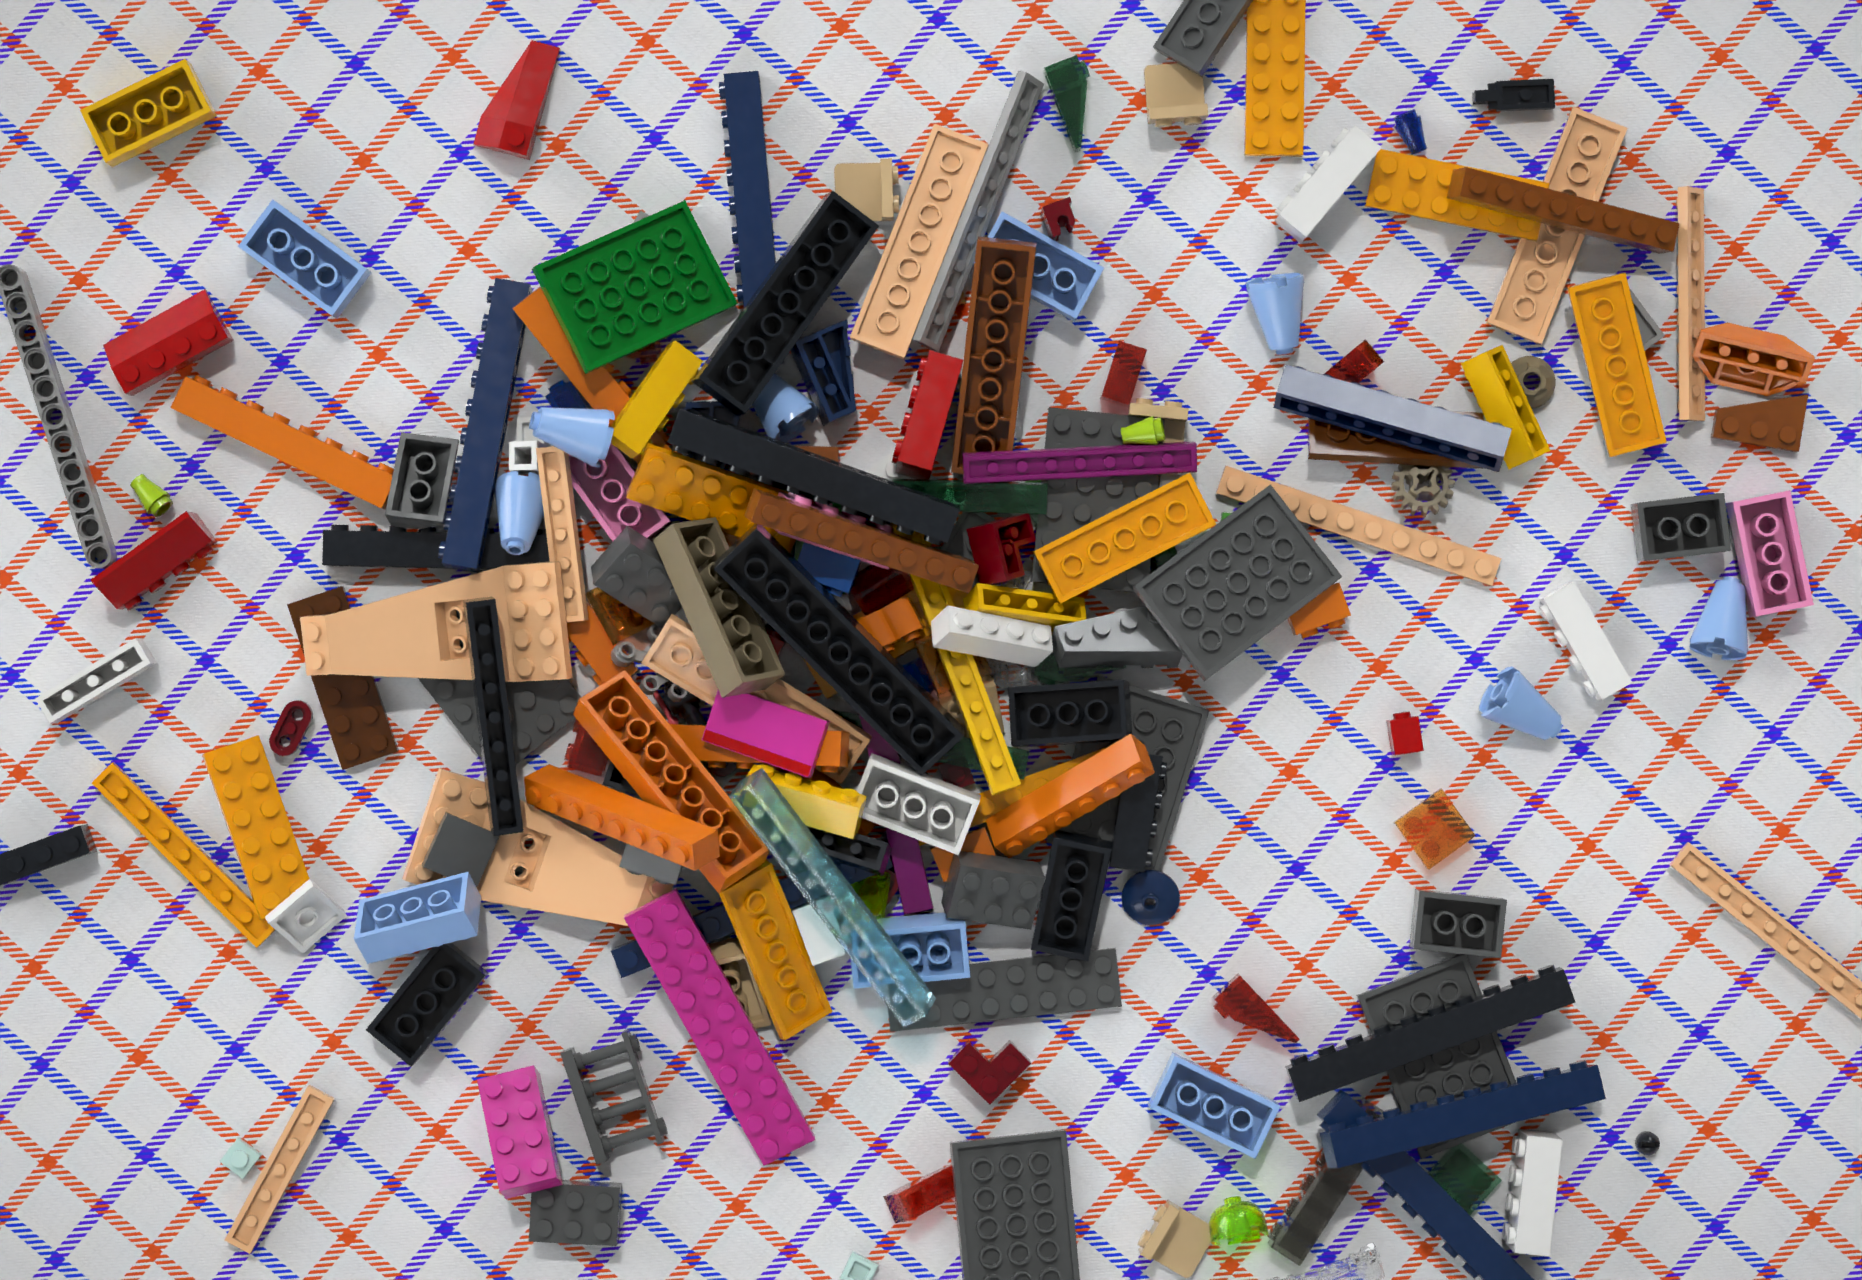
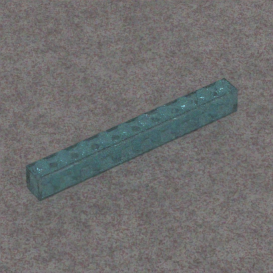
M763 768L740 780L729 798L903 1028L927 1016L936 999Z

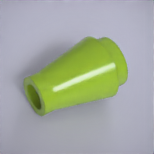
M1154 416L1121 428L1124 445H1158L1159 441H1165L1161 417L1154 419Z
M144 474L137 476L130 484L148 514L159 517L167 512L173 504L170 494L147 479Z

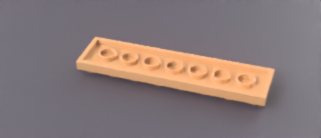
M1573 107L1543 182L1550 183L1549 189L1599 202L1628 128ZM1541 223L1537 241L1520 238L1486 324L1541 345L1585 234Z
M934 124L851 332V340L905 360L989 144Z
M671 614L641 663L713 706L718 688L690 624ZM778 679L765 690L749 693L830 721L827 731L850 732L848 767H839L838 773L822 772L842 784L872 738L870 734L781 679ZM815 766L821 772V766Z

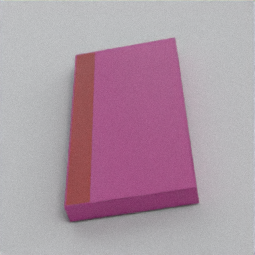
M718 690L702 741L812 778L830 721L749 693L722 698Z

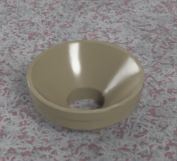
M1524 356L1514 360L1511 364L1531 408L1542 406L1551 398L1556 386V379L1551 366L1541 358L1534 356ZM1532 372L1538 375L1540 384L1537 389L1530 390L1525 387L1523 379L1527 373Z

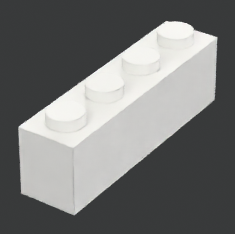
M1574 581L1568 582L1539 599L1542 603L1539 609L1547 622L1552 621L1557 629L1554 635L1561 647L1566 646L1572 655L1568 657L1569 662L1576 672L1581 671L1586 680L1583 682V686L1591 698L1595 696L1597 700H1603L1633 683Z
M946 606L931 621L934 648L1037 667L1053 652L1051 626L953 606Z
M135 638L36 697L35 700L50 724L59 723L154 666L157 662L143 638Z

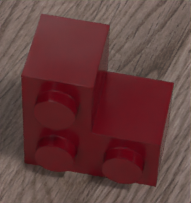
M1029 513L998 519L966 529L974 562L979 565L977 575L980 583L995 584L1025 575L1018 547L1036 541Z
M968 1040L948 1060V1064L990 1105L1031 1064V1061L1010 1040L990 1060Z

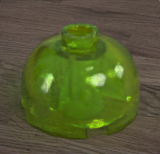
M1240 1196L1224 1199V1205L1217 1207L1211 1214L1209 1233L1212 1245H1220V1240L1224 1239L1228 1240V1245L1256 1240L1260 1238L1259 1232L1265 1236L1268 1235L1267 1223L1261 1209L1252 1202L1242 1201Z

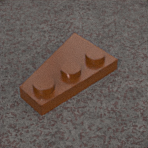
M1808 395L1715 409L1711 438L1799 452Z

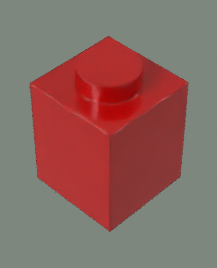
M1410 711L1394 713L1392 720H1386L1391 755L1424 751L1419 716L1411 717Z

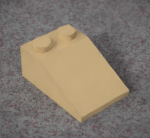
M738 938L708 944L755 1029L772 1025L770 1014Z

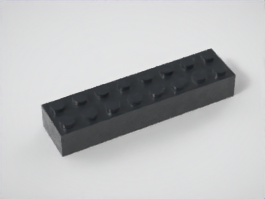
M833 190L826 194L691 382L738 417L746 414L879 225Z

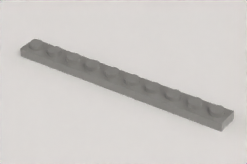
M1018 71L912 338V340L930 350L939 352L975 261L978 236L984 237L1043 89L1044 83L1027 72Z

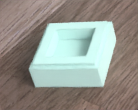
M852 1251L840 1279L872 1280L879 1263Z

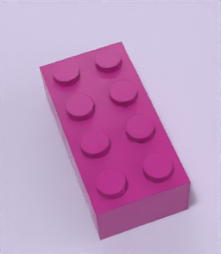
M533 1065L477 1079L499 1192L505 1199L563 1185L541 1076L536 1067Z

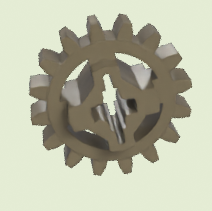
M1398 465L1399 471H1394L1392 476L1395 482H1392L1391 490L1397 491L1393 497L1394 501H1403L1400 507L1402 510L1409 506L1411 508V515L1414 516L1416 511L1420 510L1422 516L1426 517L1428 510H1431L1436 515L1438 514L1439 506L1442 508L1447 507V499H1452L1454 494L1451 488L1454 487L1455 480L1448 479L1453 472L1452 469L1444 471L1443 466ZM1438 477L1442 484V491H1440V487L1436 483ZM1404 479H1406V483L1409 485L1410 490L1408 493L1404 487ZM1429 480L1428 486H1423L1416 491L1418 484L1426 483Z

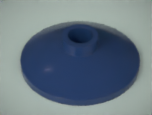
M1145 870L1144 872H1138L1127 880L1122 890L1124 910L1133 920L1141 924L1158 925L1173 917L1179 907L1180 893L1176 883L1171 877L1160 871ZM1148 898H1152L1156 901V903L1154 905H1148L1146 904L1145 900Z

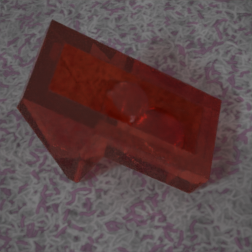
M1365 339L1324 374L1346 382L1359 383L1384 361Z

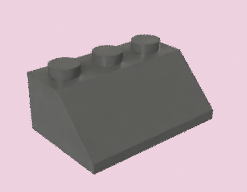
M401 432L385 516L391 526L420 530L444 524L459 445L458 439Z

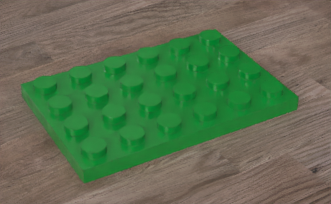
M685 200L538 264L532 269L585 374L731 309L738 304Z

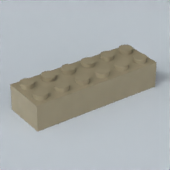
M716 517L674 523L653 539L721 697L725 698L765 690L783 677L785 672L759 614L714 570L715 561L729 549Z

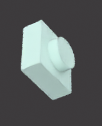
M238 1137L220 1162L244 1179L262 1154Z

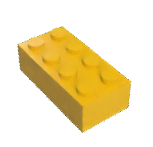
M186 59L80 110L105 163L111 167L217 117L192 64Z

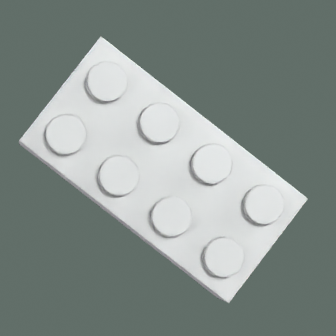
M1356 125L1350 131L1347 128L1341 131L1331 144L1335 149L1331 153L1325 150L1312 166L1316 170L1315 173L1310 175L1307 172L1293 189L1297 194L1293 198L1288 194L1274 211L1278 214L1274 222L1300 244L1382 148Z
M871 753L857 789L859 794L867 796L863 819L959 855L981 798L979 794L925 773L921 776L912 768Z
M1518 1129V1136H1513L1512 1153H1516L1515 1165H1510L1509 1182L1513 1183L1511 1194L1506 1196L1505 1209L1509 1211L1508 1223L1503 1224L1502 1239L1506 1240V1245L1514 1253L1550 1257L1563 1139L1552 1132Z

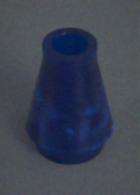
M1415 109L1393 118L1395 121L1394 128L1410 150L1411 155L1427 149L1421 115H1417Z

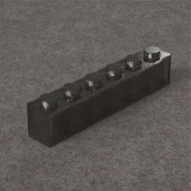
M1362 1097L1360 1102L1355 1100L1368 1115H1373V1119L1383 1117L1382 1112L1384 1110L1366 1098ZM1322 1150L1315 1161V1164L1318 1165L1312 1175L1308 1173L1299 1186L1302 1191L1296 1199L1291 1198L1284 1208L1283 1213L1286 1215L1280 1224L1276 1222L1267 1235L1270 1238L1268 1241L1269 1246L1300 1266L1363 1170L1360 1165L1363 1162L1341 1168H1327L1324 1150Z

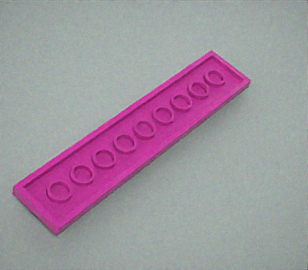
M677 888L625 914L624 919L762 1164L765 1166L814 1141L815 1134Z

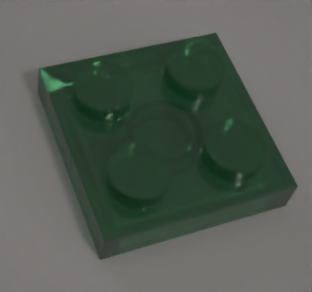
M1463 1144L1449 1148L1427 1172L1469 1215L1502 1181Z

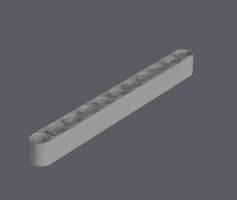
M6 264L0 267V295L77 534L88 564L97 569H106L117 561V551L32 287L23 269L15 265ZM16 271L18 274L16 284L8 286L6 283L7 275L10 272ZM25 299L27 302L26 310L21 314H17L15 310L17 301ZM33 326L36 330V336L32 341L27 342L24 338V332L27 328ZM42 354L45 358L44 366L40 369H35L33 359L35 356ZM51 382L54 386V391L51 396L44 397L42 387L45 383ZM59 409L63 414V419L59 424L54 425L51 422V414ZM69 437L72 442L71 449L63 453L60 449V442L63 438ZM73 465H78L81 470L80 477L72 481L68 474L69 469ZM86 492L89 495L90 502L87 507L81 508L78 505L77 499L80 494ZM92 520H95L99 526L98 532L94 536H90L86 531L87 524ZM100 548H104L108 554L107 560L102 564H99L95 559V554Z

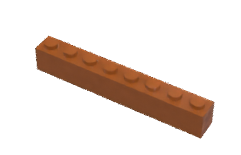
M1468 167L1453 170L1447 199L1658 254L1674 252L1680 224Z
M756 488L753 489L744 514L753 523L970 593L979 565L970 559Z

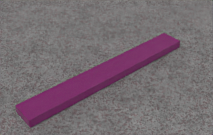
M1176 442L1159 443L1158 445L1136 444L962 453L963 483L1197 472V443Z
M860 715L863 730L872 736L867 745L869 758L871 753L901 764L899 753ZM885 827L888 843L892 848L891 856L904 914L933 909L934 906L919 840Z

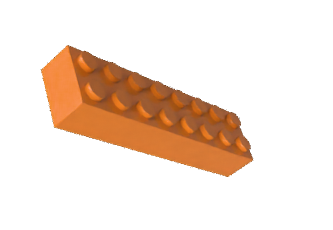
M625 670L578 700L573 715L643 801L718 830L720 857L699 868L718 893L765 862L771 847Z

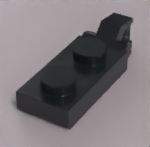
M1554 79L1496 81L1487 84L1488 90H1475L1472 93L1473 105L1488 104V110H1496V112L1551 110L1555 108Z

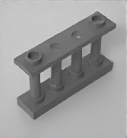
M629 1029L621 1033L624 1041L585 1054L576 1053L574 1047L563 1050L560 1053L596 1165L608 1161L610 1158L608 1153H611L613 1148L655 1135L657 1144H661L665 1140L664 1135L668 1134L663 1117L658 1118L637 1055V1052L641 1051L636 1034L631 1035ZM628 1052L633 1069L593 1082L584 1080L581 1070L585 1069V1065ZM637 1080L641 1097L601 1110L593 1108L591 1097H594V1093ZM646 1107L651 1124L609 1138L607 1135H602L599 1125H602L603 1121Z

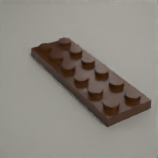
M1452 411L1462 415L1468 414L1484 421L1483 413ZM1308 418V459L1483 469L1482 467Z
M344 586L287 604L303 654L300 617L328 615L351 609ZM311 675L342 770L399 752L374 676Z

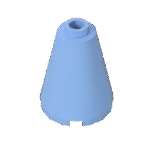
M1300 273L1275 274L1263 280L1262 277H1258L1246 282L1248 295L1270 350H1276L1277 355L1292 353L1293 347L1299 345L1304 277Z
M775 373L752 404L768 437L785 443L792 441L806 430L803 426L808 419L813 423L819 414V408L814 402Z
M541 407L538 412L532 413L529 429H533V436L592 467L600 468L601 464L598 460H605L614 428L608 427L609 419L615 420L614 411L607 409Z
M510 471L502 474L496 480L495 498L501 546L512 555H521L530 550L544 518L540 478L538 474L528 472V476L518 475L519 471Z
M1723 577V580L1715 583L1690 638L1689 647L1694 652L1711 658L1713 653L1722 655V660H1742L1746 658L1748 652L1745 586L1740 584L1739 579Z
M1511 666L1502 670L1496 676L1500 680L1495 687L1490 684L1486 689L1479 705V711L1482 712L1481 715L1484 718L1543 740H1547L1550 737L1554 738L1561 731V716L1523 674Z

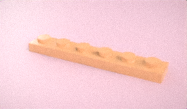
M554 446L536 448L549 561H560L566 622L589 620L569 454Z
M311 1085L307 1086L229 1230L225 1241L249 1254L252 1253L335 1100L334 1097Z

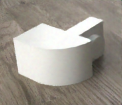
M531 416L517 417V441L509 442V471H519L518 474H527L528 472L539 473L536 448L548 447V443L533 436V429H529Z

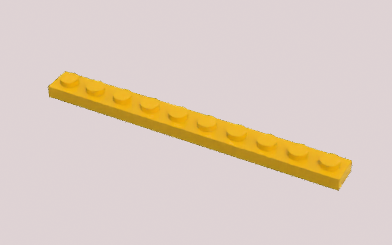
M890 523L893 526V532L897 535L931 546L930 542L924 540V534L914 531L913 535H908L897 531V525ZM909 574L932 634L931 621L946 606L954 607L948 588L945 585ZM937 648L992 796L1019 787L1021 782L973 655Z

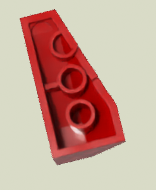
M533 40L530 42L481 115L473 145L530 160L559 56V47Z

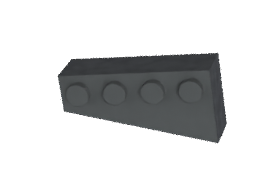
M1146 606L1055 626L1052 634L1053 653L1059 668H1097V665H1112V668H1124V665H1141V668L1167 665V668H1178L1183 655Z

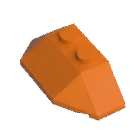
M1728 322L1701 329L1692 353L1693 359L1698 363L1711 383L1764 396L1788 390L1796 385L1806 384L1815 360L1814 355L1786 336Z

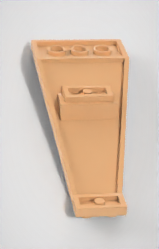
M560 561L505 565L337 613L300 617L307 676L337 674L472 680L463 600L492 596L496 600L505 682L573 678ZM456 611H459L460 619L457 618ZM460 640L463 642V648L460 647Z
M439 768L402 878L403 880L419 885L446 878V876L422 866L445 812L491 831L484 781ZM520 800L523 832L500 835L477 886L481 895V901L628 926L624 919L625 914L672 891L673 884H662L652 877L643 874L635 875L628 872L625 868L619 867L622 855ZM531 838L532 845L529 848H525V840ZM519 866H522V874L516 876L515 869Z

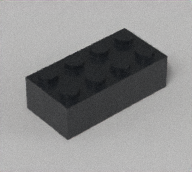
M1110 680L1008 688L1011 746L1013 747L1119 741L1132 734L1129 681Z
M1058 830L1054 832L1031 950L1089 961L1112 850V841Z
M453 943L432 947L367 1027L366 1031L412 1067L489 973Z

